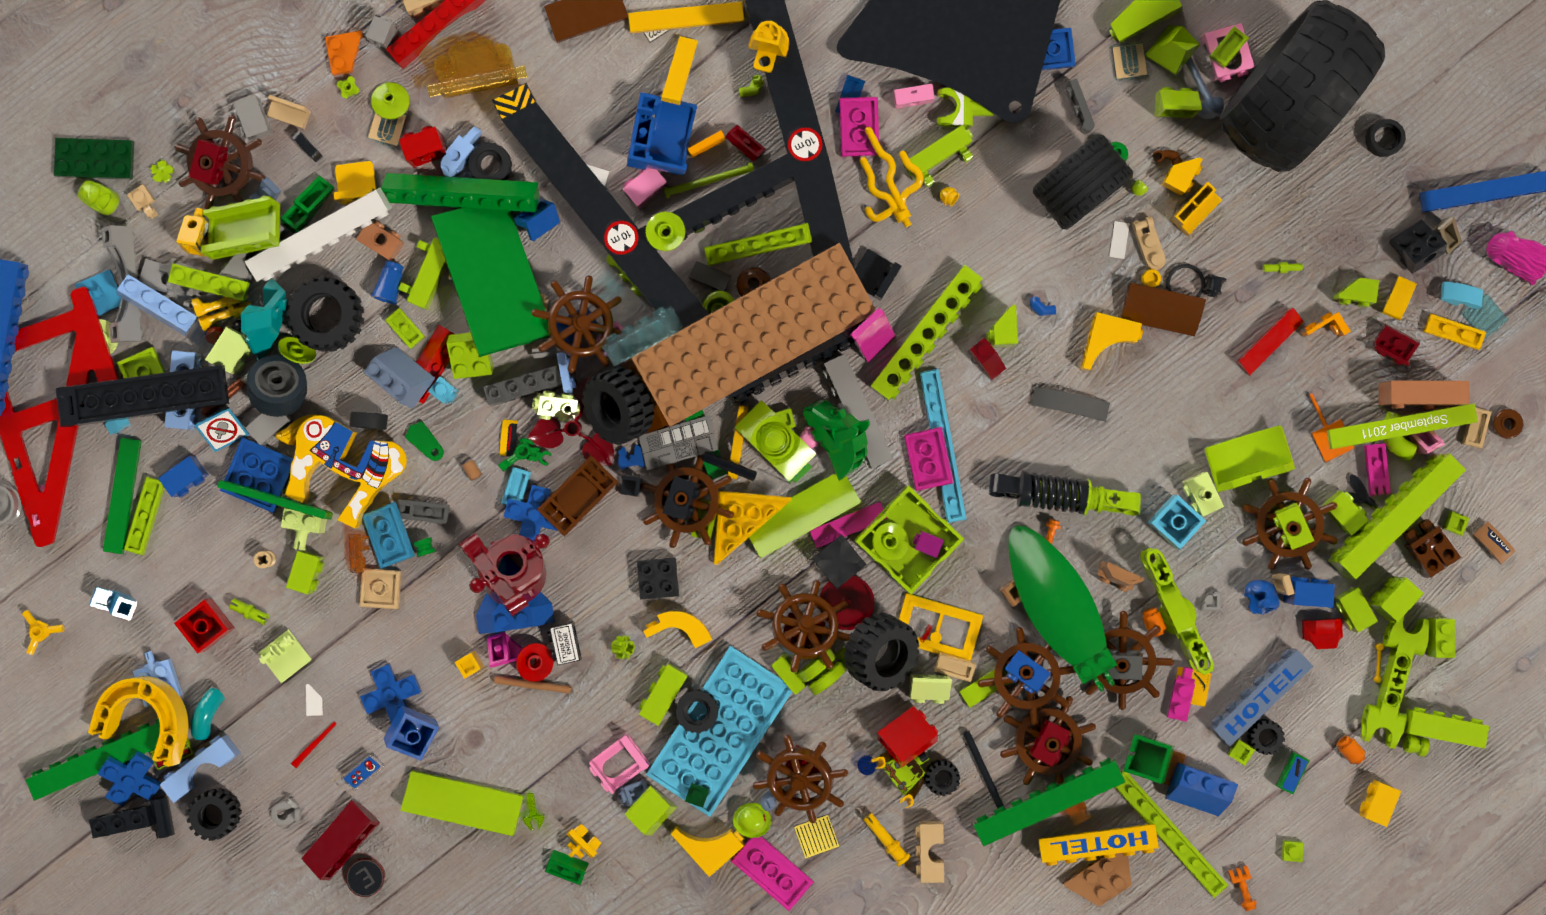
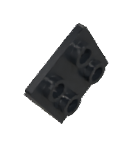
M867 249L855 270L866 292L881 301L902 266L896 262L893 264Z

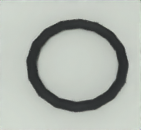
M1181 264L1169 272L1166 279L1167 291H1172L1170 288L1172 275L1181 268H1190L1195 270L1201 278V289L1195 297H1200L1203 294L1205 278L1196 266Z

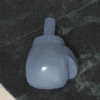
M770 790L760 799V805L765 811L773 810L776 805V799Z

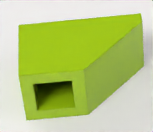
M1355 279L1336 293L1332 300L1339 301L1338 304L1342 305L1358 303V307H1369L1377 303L1379 280Z

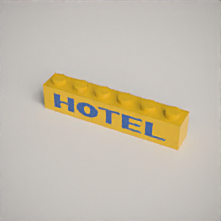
M1153 823L1038 838L1041 862L1046 863V866L1057 865V861L1065 860V863L1077 862L1078 858L1091 861L1096 860V856L1104 855V858H1114L1117 853H1123V856L1135 855V851L1141 850L1143 854L1153 853L1154 849L1159 848L1156 827Z

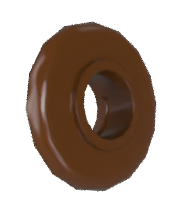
M1513 409L1499 411L1493 420V428L1496 434L1505 439L1517 437L1522 432L1524 426L1522 416ZM1507 418L1512 422L1509 430L1504 427V420Z

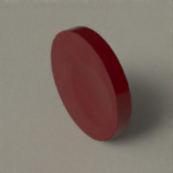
M855 575L838 589L828 581L822 588L819 596L825 599L832 607L843 601L848 602V608L836 614L840 630L855 629L854 627L857 624H861L863 619L866 617L870 618L875 606L874 594L870 586L863 579Z

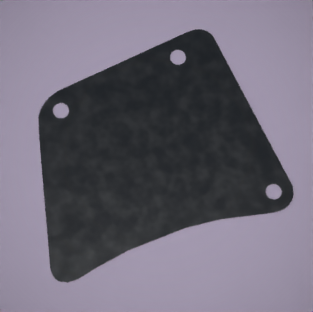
M869 0L839 39L837 52L848 60L896 68L941 83L971 98L1005 121L1019 123L1030 115L1060 0ZM1017 101L1021 104L1022 109L1019 113H1012L1009 110L1011 102Z

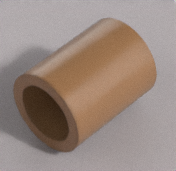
M474 460L462 466L470 481L482 475Z

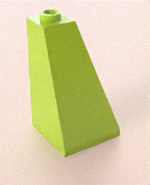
M1134 0L1110 24L1112 27L1110 33L1114 41L1118 39L1122 43L1183 11L1182 4L1179 0Z

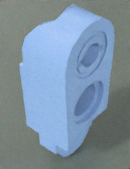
M473 127L463 137L458 135L446 150V155L441 161L443 175L446 177H457L467 165L470 154L474 151L473 149L479 146L476 143L482 134L479 128Z

